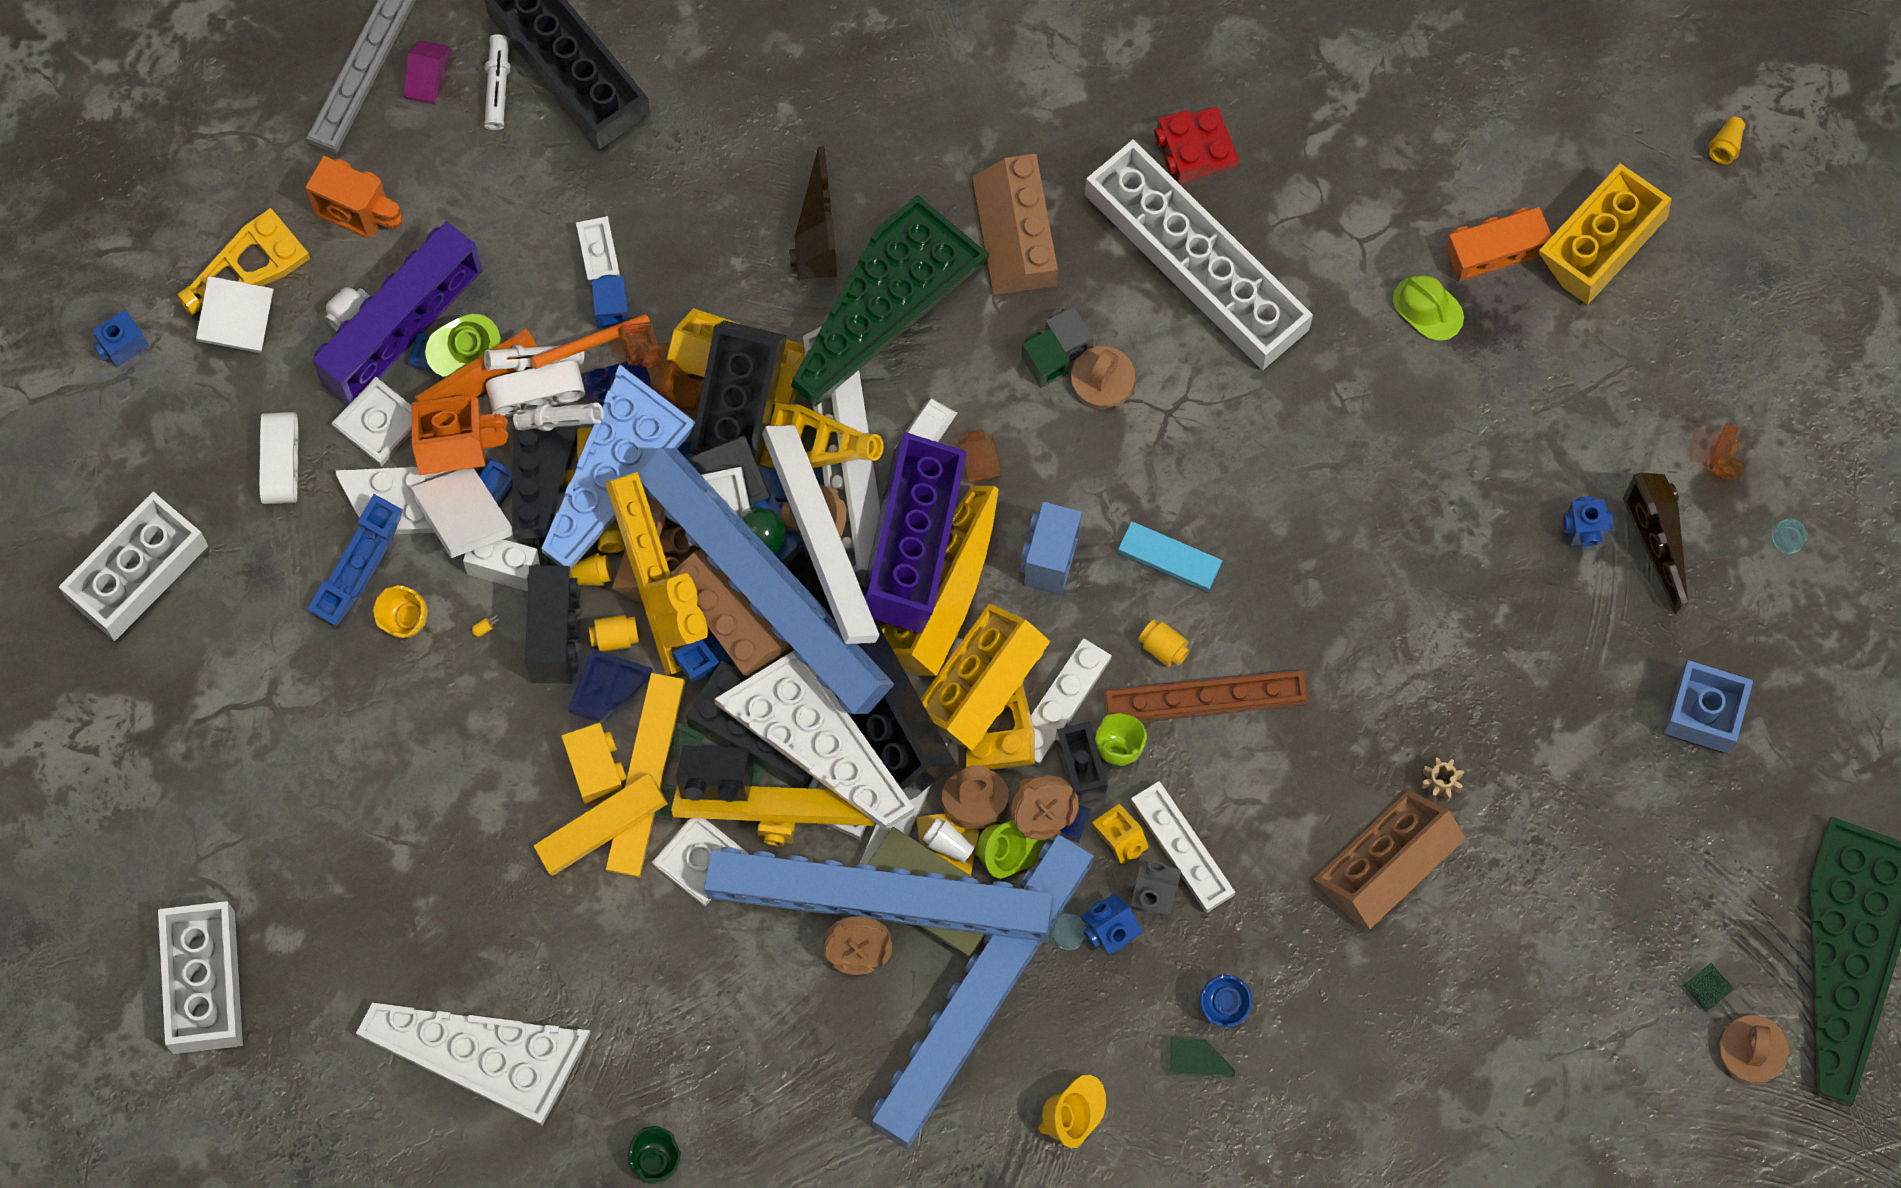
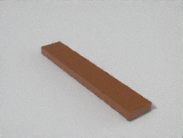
M1304 670L1104 690L1106 716L1108 714L1124 713L1134 716L1140 722L1305 706L1309 702Z

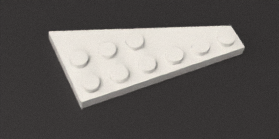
M794 651L715 698V704L883 829L887 830L914 813L915 807L847 711L840 706L835 694L817 681V673L809 665L800 662L795 657Z
M379 1003L371 1004L356 1032L358 1037L543 1126L591 1034L590 1030L564 1029L552 1025L540 1026L525 1024L521 1021L473 1015L450 1014V1012L442 1011L430 1012L415 1010L411 1007Z

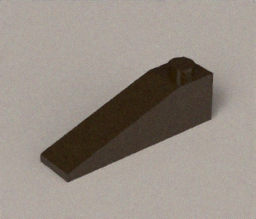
M820 146L817 149L794 237L795 249H789L791 269L797 268L798 280L837 277L825 146Z
M1638 473L1633 476L1622 499L1674 613L1678 615L1683 612L1688 604L1678 492L1673 483L1669 484L1665 474Z

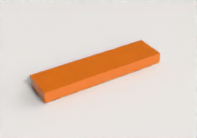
M524 329L492 350L512 349L514 345H522L524 348L537 347L531 333ZM484 355L415 396L417 402L469 394L477 397L487 391L486 383L490 379L518 371H515L514 368L487 371L484 364ZM517 357V358H507V359L510 360V359H521V358H529V357Z

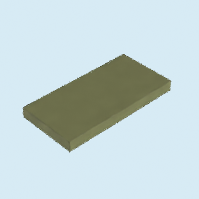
M895 827L891 828L867 864L876 867V871L890 872L891 869L898 868L911 872V875L924 877L925 873H937L943 875L946 880L958 881L960 877L974 878ZM920 926L968 958H971L986 935Z

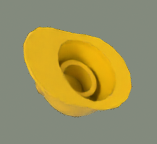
M1081 1075L1064 1092L1051 1096L1043 1106V1121L1038 1127L1039 1131L1042 1134H1048L1057 1141H1061L1064 1146L1070 1149L1078 1148L1098 1126L1104 1116L1106 1093L1103 1084L1092 1075Z

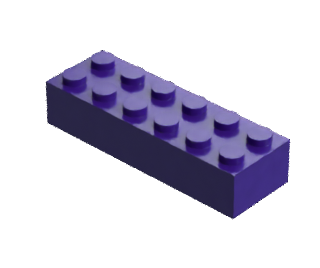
M447 221L440 228H434L427 236L426 242L418 251H412L406 257L404 265L395 274L392 273L387 276L382 283L381 289L373 297L370 296L363 301L359 312L351 320L348 319L340 325L337 335L329 343H324L317 349L312 361L322 386L348 406L375 377L380 379L415 342L417 334H423L483 271L476 244Z
M904 431L893 453L862 590L873 619L922 634L934 610L967 451Z

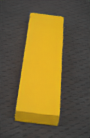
M648 773L533 846L548 873L554 876L668 803L653 776Z

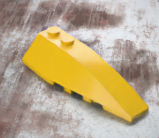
M972 486L954 511L933 614L922 634L886 622H882L880 626L904 671L910 674L937 676L944 665L953 642L958 636V632L975 594L986 559L999 490L996 486Z

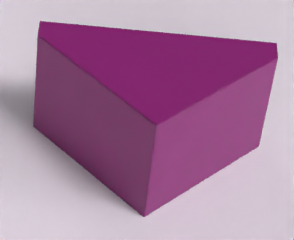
M420 40L408 52L404 87L405 99L435 105L452 51L451 46Z

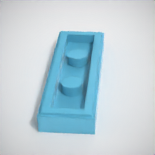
M1131 521L1118 548V554L1208 593L1223 562L1221 559Z

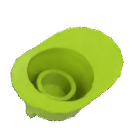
M1426 275L1413 276L1400 282L1394 290L1393 304L1395 310L1420 334L1428 339L1435 341L1449 340L1456 336L1462 328L1464 321L1462 307L1444 289L1439 280Z
M472 313L462 316L438 328L430 335L425 346L427 364L433 372L442 377H448L484 355L485 350H492L500 345L499 330L494 322L484 315Z
M1011 820L985 828L979 836L977 846H975L972 853L978 856L979 860L986 866L988 872L993 877L1001 879L1036 864L1039 861V853L1046 844L1047 839L1037 840L1026 837L1018 830L1014 821Z

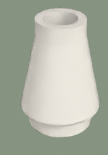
M938 817L933 821L922 838L928 844L927 848L952 857L963 864L975 848L947 819L943 821Z

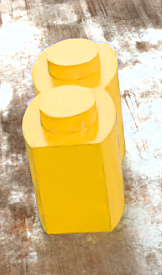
M688 573L665 577L646 584L647 601L651 610L657 616V633L666 648L687 645L707 638V622L703 612L697 606V590Z

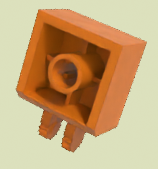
M323 156L305 186L315 216L364 238L375 236L380 225L389 227V229L392 228V230L402 225L403 216L400 212V206L395 201L392 202L391 199L386 197L379 177L368 171L359 172L342 159L335 158L333 160Z
M471 394L411 403L412 448L419 475L438 474L485 466V448L497 447V445L501 446L507 443L508 432H506L508 419L505 418L504 414L501 415L500 413L482 415L478 398Z

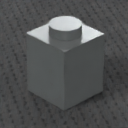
M1074 306L1066 311L1059 309L1046 320L1045 332L1051 329L1070 362L1077 359L1084 351L1093 348L1094 337Z

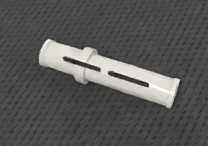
M492 35L489 39V61L485 63V72L488 73L484 127L489 130H502L504 128L506 81L511 68L508 63L510 38L505 35ZM497 58H499L498 76H496ZM495 89H497V103H496V107L494 106V101H495Z
M514 345L512 349L485 350V368L487 371L514 368L515 371H523L525 367H532L530 357L562 345L524 348L522 345ZM584 351L554 363L576 361L578 364H582L584 361ZM517 357H529V358H521V359H510V360L507 359V358H517Z
M597 402L561 407L540 405L536 409L516 410L517 414L513 415V423L517 430L539 429L541 431H550L554 427L599 424L601 423L600 420L604 418V411Z

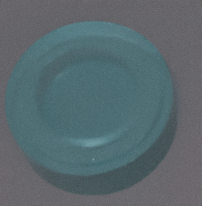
M1782 520L1773 531V543L1781 552L1788 554L1796 553L1807 542V529L1798 520Z
M1061 915L1053 923L1052 939L1058 947L1064 950H1074L1084 942L1085 935L1083 931L1086 929V926L1077 915Z

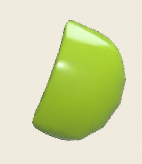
M1124 713L1108 714L1105 716L1094 734L1100 758L1109 764L1119 766L1135 762L1142 754L1147 740L1144 724L1134 716Z

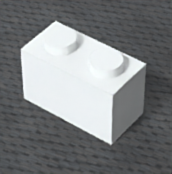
M502 539L467 552L463 563L467 575L528 592L529 566H540L541 560L536 548Z

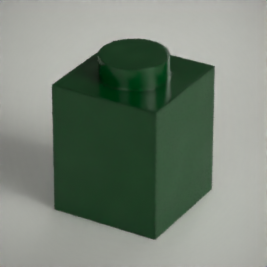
M1051 329L1044 333L1036 332L1024 341L1021 357L1040 388L1069 374L1070 360Z

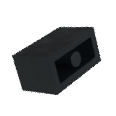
M1090 721L1057 729L1055 743L1066 781L1069 782L1076 793L1078 803L1106 796L1108 783Z
M683 745L676 774L681 799L748 802L755 770L750 748Z

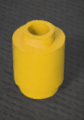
M625 614L594 619L595 626L589 627L591 646H598L599 652L631 648V644L639 643L635 616L626 617Z
M1155 619L1145 627L1138 639L1144 644L1143 649L1167 667H1171L1173 664L1179 666L1190 652L1187 648L1189 641L1165 622L1159 623Z

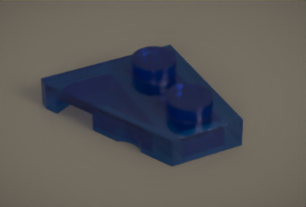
M592 648L568 707L569 713L602 723L650 679L653 668Z

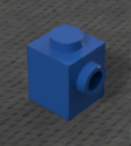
M125 309L92 330L97 340L93 347L103 361L109 358L116 368L149 347L143 333Z

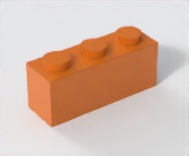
M1540 207L1531 210L1529 208H1522L1513 212L1511 216L1502 219L1492 217L1476 227L1469 228L1464 226L1457 228L1449 235L1445 250L1458 281H1463L1540 257L1539 250L1552 235Z

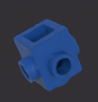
M1585 496L1571 502L1567 513L1563 514L1564 532L1568 533L1570 546L1592 547L1603 544L1609 530L1613 529L1612 511L1606 509L1605 499L1595 500L1594 497Z
M1112 894L1105 900L1094 904L1089 911L1081 915L1087 928L1083 933L1093 948L1099 946L1108 955L1122 949L1130 940L1142 933L1130 906L1116 894Z

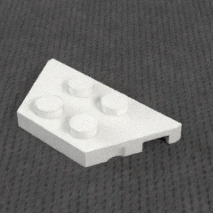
M417 467L336 470V476L359 518L373 494H376L403 509L401 519L394 534H417L435 532L412 497L411 487L454 471L419 475Z

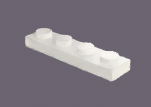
M1084 638L1031 715L1035 731L1034 764L1038 767L1055 744L1057 729L1068 725L1111 661L1112 655Z
M1160 781L1131 798V804L1175 869L1181 870L1180 876L1205 913L1235 896L1234 889Z

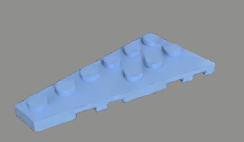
M620 364L610 391L608 390L604 400V418L600 420L601 423L594 424L577 463L572 481L569 482L564 500L558 513L555 515L542 546V553L559 566H570L572 569L616 519L605 482L631 473H639L661 447L678 449L694 431L695 421Z

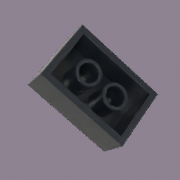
M529 566L525 664L531 683L572 684V672L578 673L579 656L578 652H576L574 641H579L580 621H577V610L575 609H581V589H578V578H573L570 566Z

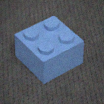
M1047 502L1042 503L1040 513L1034 511L1029 531H1031L1029 540L1025 542L1021 555L1020 573L1025 574L1024 585L1063 595L1080 534L1081 511Z
M1687 660L1678 678L1663 734L1729 754L1739 736L1753 680Z

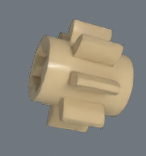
M1435 758L1433 769L1425 766L1422 773L1429 779L1423 781L1421 788H1429L1432 793V800L1436 796H1444V799L1449 801L1452 794L1451 790L1460 793L1463 786L1456 780L1462 778L1464 771H1456L1453 766V759L1448 763H1441L1439 758ZM1441 775L1442 779H1449L1448 783L1444 784L1443 780H1436L1437 776Z

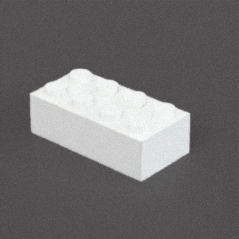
M152 492L59 586V589L69 603L113 641H116L208 547V544L202 533L155 492Z
M228 901L158 909L165 1045L173 1054L243 1046L235 911Z

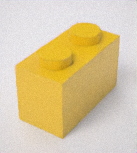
M601 723L561 735L585 807L606 800L623 789L621 783L625 782L627 778L621 761L614 764L611 752L616 750V746L611 732L604 733Z

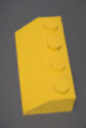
M1620 163L1539 250V254L1560 285L1582 302L1589 305L1667 220L1672 198Z
M693 308L673 331L666 365L674 367L676 371L682 374H695L704 377L714 326L723 320L733 323L737 322ZM786 339L773 404H790L798 394L791 387V384L806 356L804 344Z
M989 603L920 699L937 730L953 742L973 751L976 745L982 741L986 731L996 717L1002 713L1013 693L1022 685L1024 678L1033 665L1042 657L1044 650L1051 641L1026 619Z

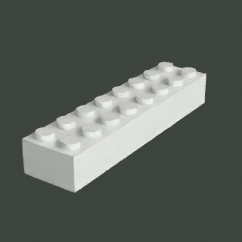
M1135 140L1130 141L1086 178L1085 196L1262 371L1309 331L1313 314Z

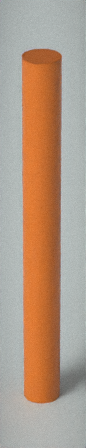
M646 314L637 316L530 357L531 366L536 370L650 326L649 317Z

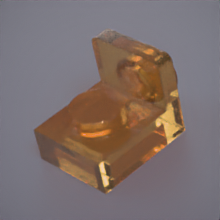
M1726 423L1719 434L1707 469L1713 470L1721 478H1734L1738 480L1744 472L1747 463L1734 458L1740 444V440L1735 439L1739 427Z

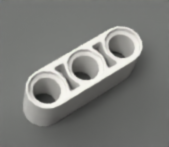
M562 361L536 370L532 368L492 378L486 383L492 414H504L505 418L517 414L516 410L536 409L540 405L554 407L578 401L585 396L579 364L576 361Z
M296 412L261 414L259 486L262 504L297 502L298 418Z

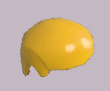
M402 585L385 588L377 596L373 607L376 625L388 634L401 639L417 635L425 626L429 612L425 599L413 589Z

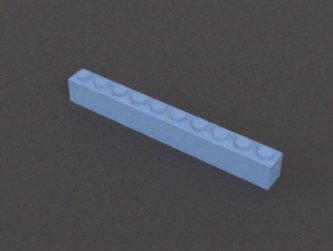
M661 447L639 472L641 482L644 485V492L650 498L658 500L665 508V515L686 530V538L695 546L701 547L708 554L706 557L708 562L716 569L722 570L730 578L728 580L730 586L738 593L744 594L751 601V609L759 616L766 618L773 625V633L781 640L787 641L795 649L793 652L795 657L803 664L809 665L817 673V681L825 688L832 690L839 697L838 703L845 711L851 714L869 713L893 687L894 683L858 644L844 643L836 620L678 449Z
M1058 835L1053 843L1049 840L1046 842L1038 856L1042 861L1035 871L1030 868L1020 883V886L1027 890L1028 886H1040L1046 888L1047 892L1053 893L1054 907L1051 928L1091 868L1094 857L1061 835ZM986 934L983 943L987 944L980 955L974 953L967 963L964 971L968 972L962 984L956 981L946 997L950 1002L943 1013L937 1010L927 1026L931 1031L924 1041L918 1039L911 1049L908 1057L912 1060L906 1070L899 1068L889 1085L893 1087L887 1099L881 1097L872 1109L870 1115L874 1117L872 1120L874 1129L907 1150L910 1148L1042 941Z
M722 847L721 851L711 850L704 887L708 899L848 917L864 916L879 921L1049 942L1054 897L1053 893L1047 892L1046 888L1040 886H1028L1027 890L1013 888L1012 884L1001 881L993 882V885L979 884L977 879L960 877L958 881L946 880L943 875L937 873H925L923 877L911 875V872L898 868H893L890 872L876 871V867L867 864H858L856 868L844 867L841 862L834 860H823L822 864L809 862V859L795 855L789 856L788 859L775 858L774 854L764 851H756L754 855L741 854V850L732 847Z

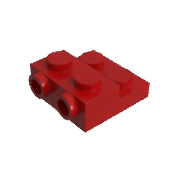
M1218 106L1190 114L1188 109L1158 118L1157 128L1154 129L1157 145L1164 147L1167 154L1165 156V164L1170 175L1174 174L1179 184L1239 166L1238 156Z

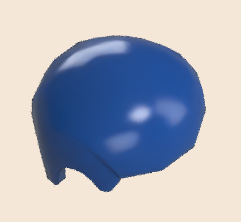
M1219 975L1207 981L1200 992V1008L1203 1015L1212 1024L1222 1027H1234L1245 1021L1251 1012L1252 993L1247 984L1240 978L1233 975Z

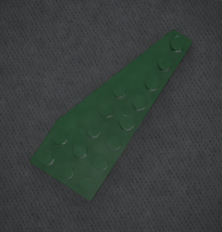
M919 195L915 196L875 229L869 244L859 258L858 264L834 303L826 322L818 332L815 342L797 370L791 387L816 407L986 263L989 253Z
M1831 816L1828 820L1809 880L1817 1095L1851 1107L1857 1095L1901 949V841Z

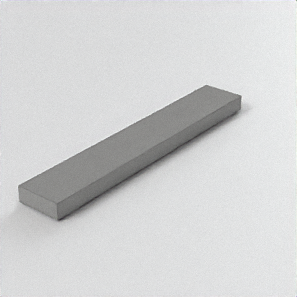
M416 0L377 1L306 138L309 144L335 154L338 153Z

